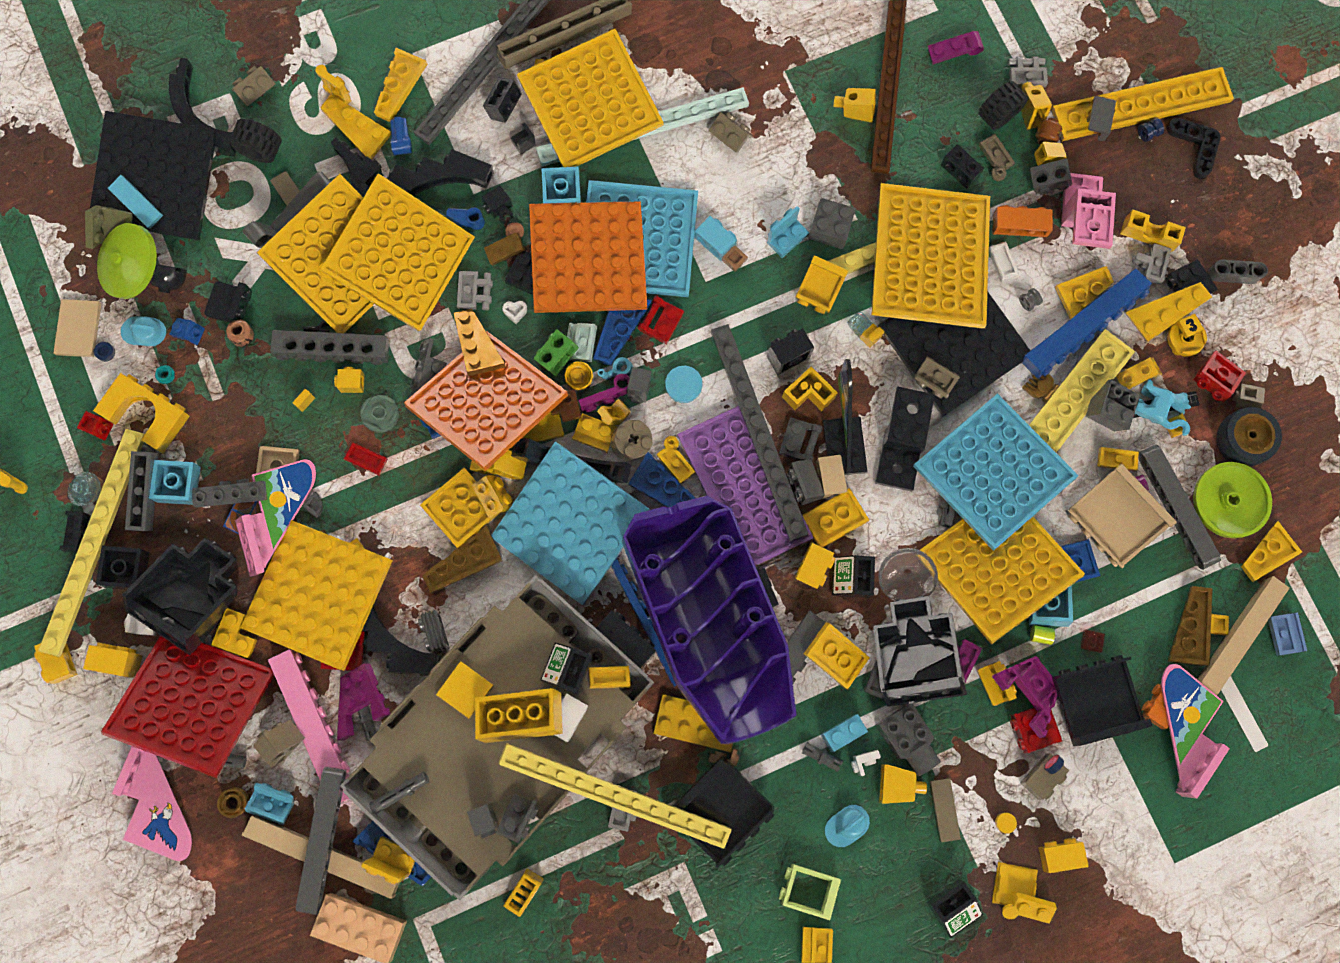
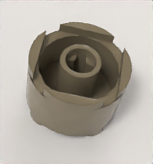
M628 420L614 430L611 437V448L619 458L627 461L637 460L644 456L652 447V433L642 421ZM633 438L634 442L629 443L628 440Z

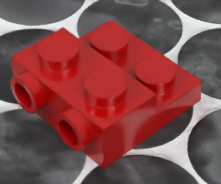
M1215 350L1199 369L1193 380L1197 382L1199 388L1209 391L1215 400L1224 403L1233 395L1246 372Z
M1035 707L1010 715L1011 727L1017 733V744L1019 749L1023 750V753H1030L1063 741L1052 710L1050 712L1051 721L1046 726L1047 735L1039 738L1029 726L1030 721L1038 712Z

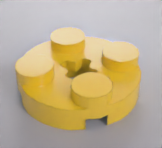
M1177 322L1168 330V344L1175 355L1194 356L1203 349L1207 342L1205 329L1191 336L1188 342L1184 340Z

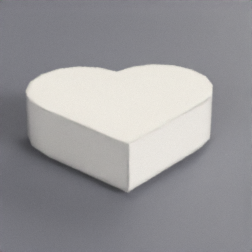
M509 301L504 303L502 308L505 316L515 324L527 313V305L523 301L515 303Z

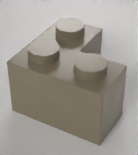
M288 720L283 724L278 722L270 731L268 729L262 731L257 736L258 740L253 747L272 768L286 760L305 737L294 723Z

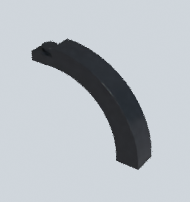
M180 58L179 65L176 66V74L169 75V96L173 110L182 124L215 129L201 121L192 110L189 89L193 66L188 58ZM215 129L217 130L214 152L235 157L236 150L229 144L232 132Z
M521 438L514 445L511 456L538 467L551 447L529 438ZM576 455L613 483L628 482L631 464L627 462L597 460Z

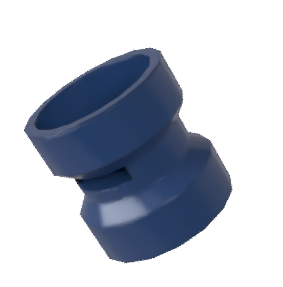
M1154 118L1149 123H1143L1138 126V134L1144 142L1164 133V125L1159 118Z

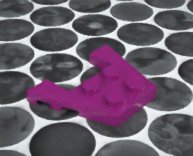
M1034 656L994 674L992 678L1002 691L1008 689L1015 681L1018 688L1022 690L1029 702L1038 711L1030 721L1029 726L1039 738L1047 735L1046 726L1051 721V708L1055 707L1058 695L1052 675L1038 657Z
M363 663L340 677L337 741H344L354 735L352 714L368 705H371L373 721H380L390 715L389 708H385L383 704L385 698L383 694H379L377 689L379 683L371 664Z

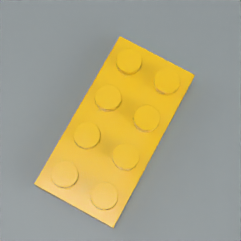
M662 695L653 734L731 752L733 743L721 744L688 700Z

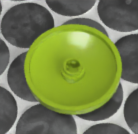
M124 223L114 228L103 241L97 260V274L102 288L109 295L120 299H130L139 295L149 284L155 270L157 253L154 239L147 229L136 224Z
M1225 462L1209 468L1200 476L1194 488L1193 503L1202 523L1210 531L1222 537L1235 539L1252 535L1266 524L1272 510V495L1268 484L1256 470L1242 463Z

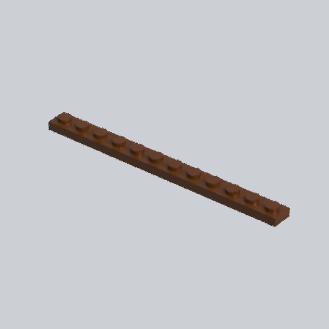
M888 0L870 172L889 174L907 0Z

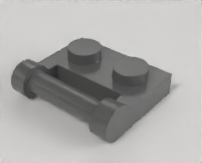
M790 417L779 454L799 461H813V451L818 435L822 432L823 427ZM808 430L811 431L806 452L802 454L799 452L805 432Z

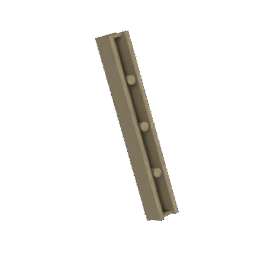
M599 0L498 44L497 57L506 70L631 15L632 3L628 0Z

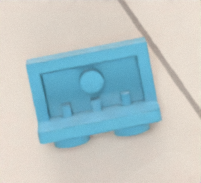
M256 782L254 792L245 807V812L284 825L294 805V798L286 790L279 791L273 789L267 783L259 784Z

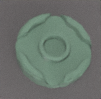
M376 395L368 398L362 404L360 417L365 427L377 433L387 432L397 423L399 409L390 397Z

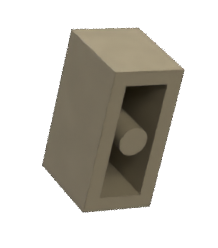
M1045 754L1020 782L1038 800L1049 799L1054 793L1053 789L1055 786L1062 784L1067 778L1066 774L1069 772L1064 765L1055 774H1049L1044 769L1047 761L1053 757L1052 754Z

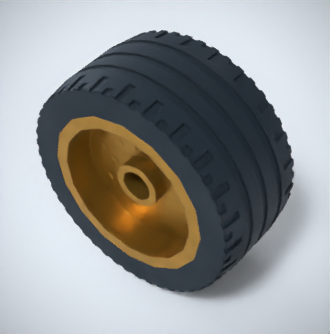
M1247 407L1237 410L1222 421L1217 430L1216 441L1219 451L1229 462L1254 466L1270 459L1279 450L1282 441V430L1277 419L1266 410Z

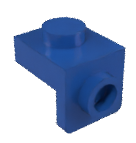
M176 318L169 335L198 345L205 329L191 320Z

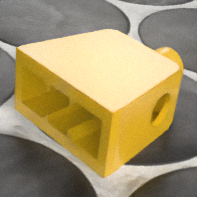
M1027 82L1021 86L1022 91L1028 96L1027 103L1021 110L1028 130L1038 128L1041 121L1047 120L1052 103L1042 85L1033 86L1031 82Z
M848 88L846 89L845 97L835 96L834 107L844 108V117L873 123L876 107V89Z
M881 764L879 803L915 801V793L926 794L927 783L916 781V772Z

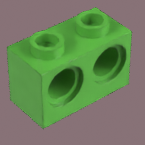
M556 329L554 333L550 334L544 346L538 349L533 359L556 377L579 347ZM552 356L551 360L549 362H546L547 359Z

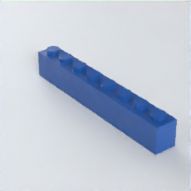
M1134 269L1024 356L1022 364L1037 379L1042 375H1048L1053 370V366L1056 364L1060 365L1066 360L1068 354L1076 353L1082 343L1091 341L1096 332H1102L1107 328L1110 321H1116L1123 314L1122 312L1125 309L1130 310L1139 298L1141 300L1150 293L1149 288L1152 283L1140 271Z

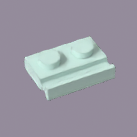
M569 323L567 337L579 347L570 360L592 362L597 330L595 324Z

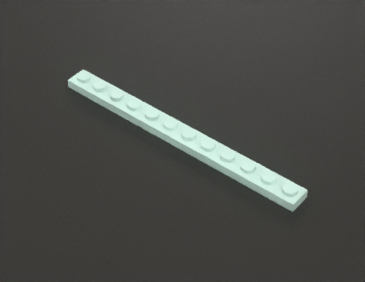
M744 87L660 111L659 114L664 122V126L636 139L718 116L720 113L749 107ZM551 143L536 147L542 167L560 162Z

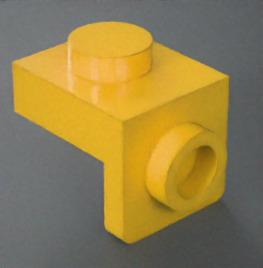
M617 399L612 406H601L597 411L601 416V420L606 425H620L631 413L621 399Z

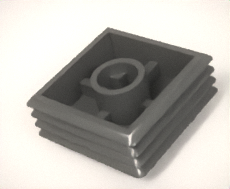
M434 609L432 612L421 613V619H418L421 631L426 633L427 638H423L426 649L435 654L442 651L445 652L446 650L449 651L450 647L440 614Z

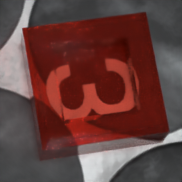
M1084 630L1081 649L1102 653L1105 634Z

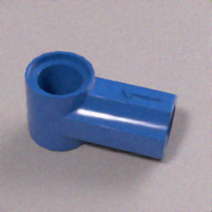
M395 117L393 120H390L393 155L412 153L406 118Z
M448 208L446 212V218L458 226L480 230L485 224V219L478 208H470L468 210ZM473 217H479L477 221H471Z

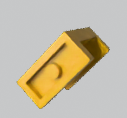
M814 255L799 291L795 296L798 299L797 303L806 307L810 304L815 307V311L821 314L829 313L847 276L848 270Z

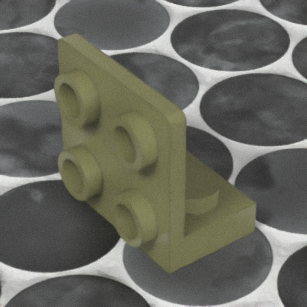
M98 205L86 210V248L94 249L103 243L107 235L117 226L124 223L133 224V214Z

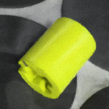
M1033 625L1030 631V641L1052 645L1055 639V629Z

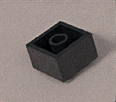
M803 328L800 330L794 329L787 334V337L773 340L770 343L771 345L766 357L778 376L810 359L814 346Z
M102 546L95 585L103 588L127 590L147 570L150 552L136 548Z

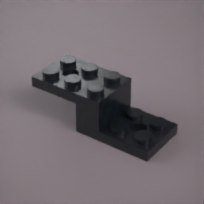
M897 386L890 423L884 433L875 484L910 492L914 490L917 470L913 466L919 460L920 454L926 446L935 394ZM914 405L917 408V413H909L907 406ZM899 464L903 469L902 473H895L893 465Z

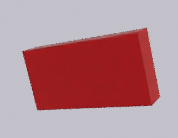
M352 442L344 457L345 461L380 476L388 460L386 457Z

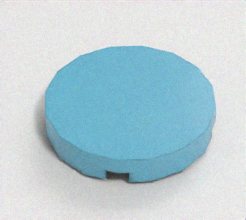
M686 365L672 369L665 381L667 394H669L671 399L679 403L694 401L700 395L703 387L702 377L699 372L693 367Z

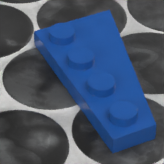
M372 821L352 842L364 847L373 855L380 837L384 836L391 840L393 839ZM415 861L411 874L408 877L423 886L431 876Z

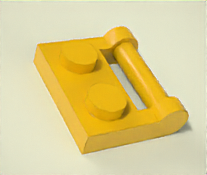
M318 65L315 71L323 82L324 90L349 105L352 100L349 96V91L345 87V82L340 77H334L328 73L324 65Z
M0 468L1 486L13 488L19 494L27 492V484Z

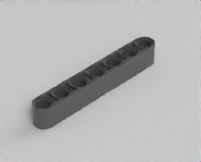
M1153 445L1140 451L1138 456L1139 462L1166 511L1176 520L1175 527L1196 565L1201 570H1204L1220 562L1221 557L1162 449L1158 445Z
M324 767L322 771L296 902L297 912L317 915L320 911L343 794V788L340 785L346 779L345 769Z

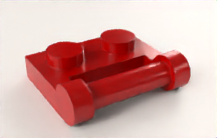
M655 296L650 310L637 329L667 345L684 311ZM659 307L663 308L664 310L654 329L649 328Z

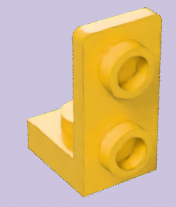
M1150 357L1117 374L1116 378L1121 385L1131 389L1151 378L1162 375L1154 358Z

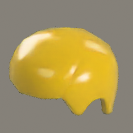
M585 362L571 363L566 368L564 374L566 383L575 390L586 389L592 383L594 377L591 367Z

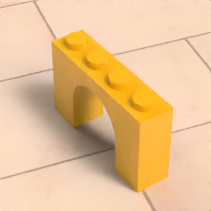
M120 373L93 411L116 425L132 404L138 401L152 402L155 407V419L141 441L164 454L189 418V415L184 412L186 408L178 403L172 405L169 403L170 399L161 393L156 395L153 393L154 389L144 383L143 386L138 384L139 380L130 374L125 376Z

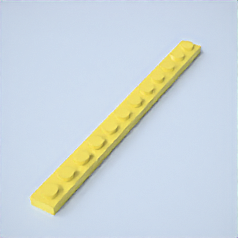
M125 429L38 650L40 652L58 657L62 655L99 560L101 548L106 542L127 488L131 451H141L144 444L141 439L144 433Z
M507 743L498 762L501 766L723 849L732 830L722 824Z

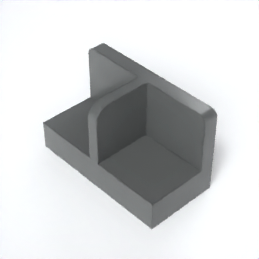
M1095 96L1093 99L1091 113L1087 117V122H1089L1088 130L1098 132L1097 140L1105 141L1111 132L1116 100Z

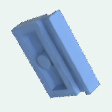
M1298 613L1272 616L1268 619L1277 656L1307 651Z

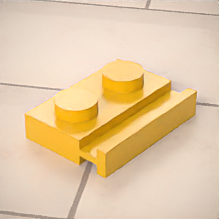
M582 413L572 440L608 453L611 437L617 426L606 425L603 421Z
M802 927L801 963H832V928Z

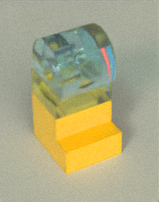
M860 311L847 321L849 327L869 348L885 332L880 327L875 326Z

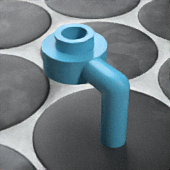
M620 357L614 361L613 369L608 372L599 369L597 374L604 380H609L619 374L629 376L633 365L627 358ZM626 365V370L622 371V366Z

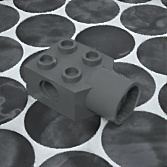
M912 703L906 704L875 725L897 759H907L917 776L925 774L941 762L931 747L934 736Z

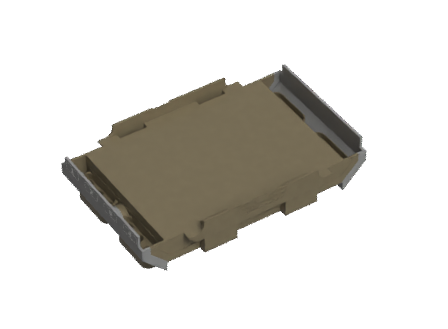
M535 575L502 612L494 605L484 617H480L437 663L428 676L380 725V729L369 740L376 748L340 786L344 789V794L451 896L454 894L461 900L495 861L504 866L570 792L499 765L498 762L506 743L587 773L627 728L621 720L637 704L654 682L548 584ZM537 601L545 603V607L542 610L534 608ZM551 614L559 615L557 623L552 624L549 622ZM566 627H572L574 633L572 636L566 637L563 635V630ZM556 642L581 650L592 656L595 653L602 654V662L594 663L591 660L589 667L629 666L632 687L629 690H624L621 687L589 689V673L587 671L577 695L540 681ZM461 661L494 685L487 696L553 688L561 692V696L565 697L567 693L589 707L569 742L556 735L484 743L475 739V712L469 719L436 694ZM602 734L610 742L592 763L586 767L579 761V758ZM422 771L428 775L430 783L415 790L413 795L405 796L378 812V814L372 812L369 805L370 802L400 786L404 780L412 779ZM373 779L379 782L377 790H373L370 787V782ZM514 794L533 801V799L537 800L536 807L539 809L536 816L540 821L519 845L497 833L485 838H481V835L475 837L467 814L468 811L492 803L498 824H500ZM402 806L408 809V815L405 818L399 815V810ZM431 834H434L438 839L435 846L430 845L428 842V837ZM445 848L452 851V858L450 860L443 857ZM460 862L467 865V872L464 874L460 873L457 869Z

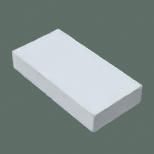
M1006 242L989 247L990 257L1001 282L1020 275Z

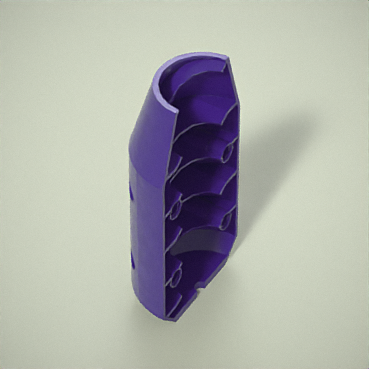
M703 496L676 503L672 507L664 506L634 514L622 538L624 550L674 682L721 744L743 741L770 731L796 717L788 644L732 508L709 496Z

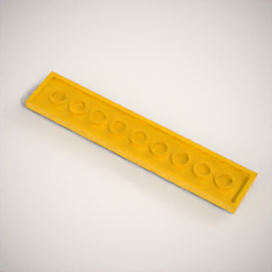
M1223 67L1098 95L1099 97L1116 100L1111 130L1148 122L1154 118L1161 119L1230 103L1234 99ZM1094 97L1052 107L1054 119H1057L1058 123L1062 126L1060 135L1062 141L1098 133L1088 130L1089 122H1087Z

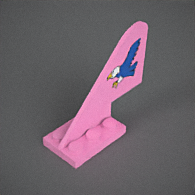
M131 746L112 794L117 796L126 795L139 800L123 840L175 861H182L189 856L191 851L192 836L157 755Z

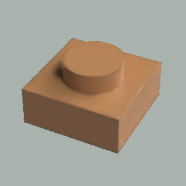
M735 245L722 257V261L734 272L748 260V256Z

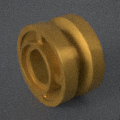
M230 788L219 796L217 801L218 810L225 817H237L245 812L249 796L242 788ZM231 797H234L238 800V806L236 808H233L229 805V799Z

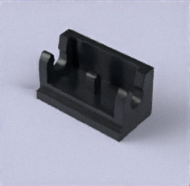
M66 511L65 515L68 518L63 546L59 547V550L77 553L91 515L81 511Z

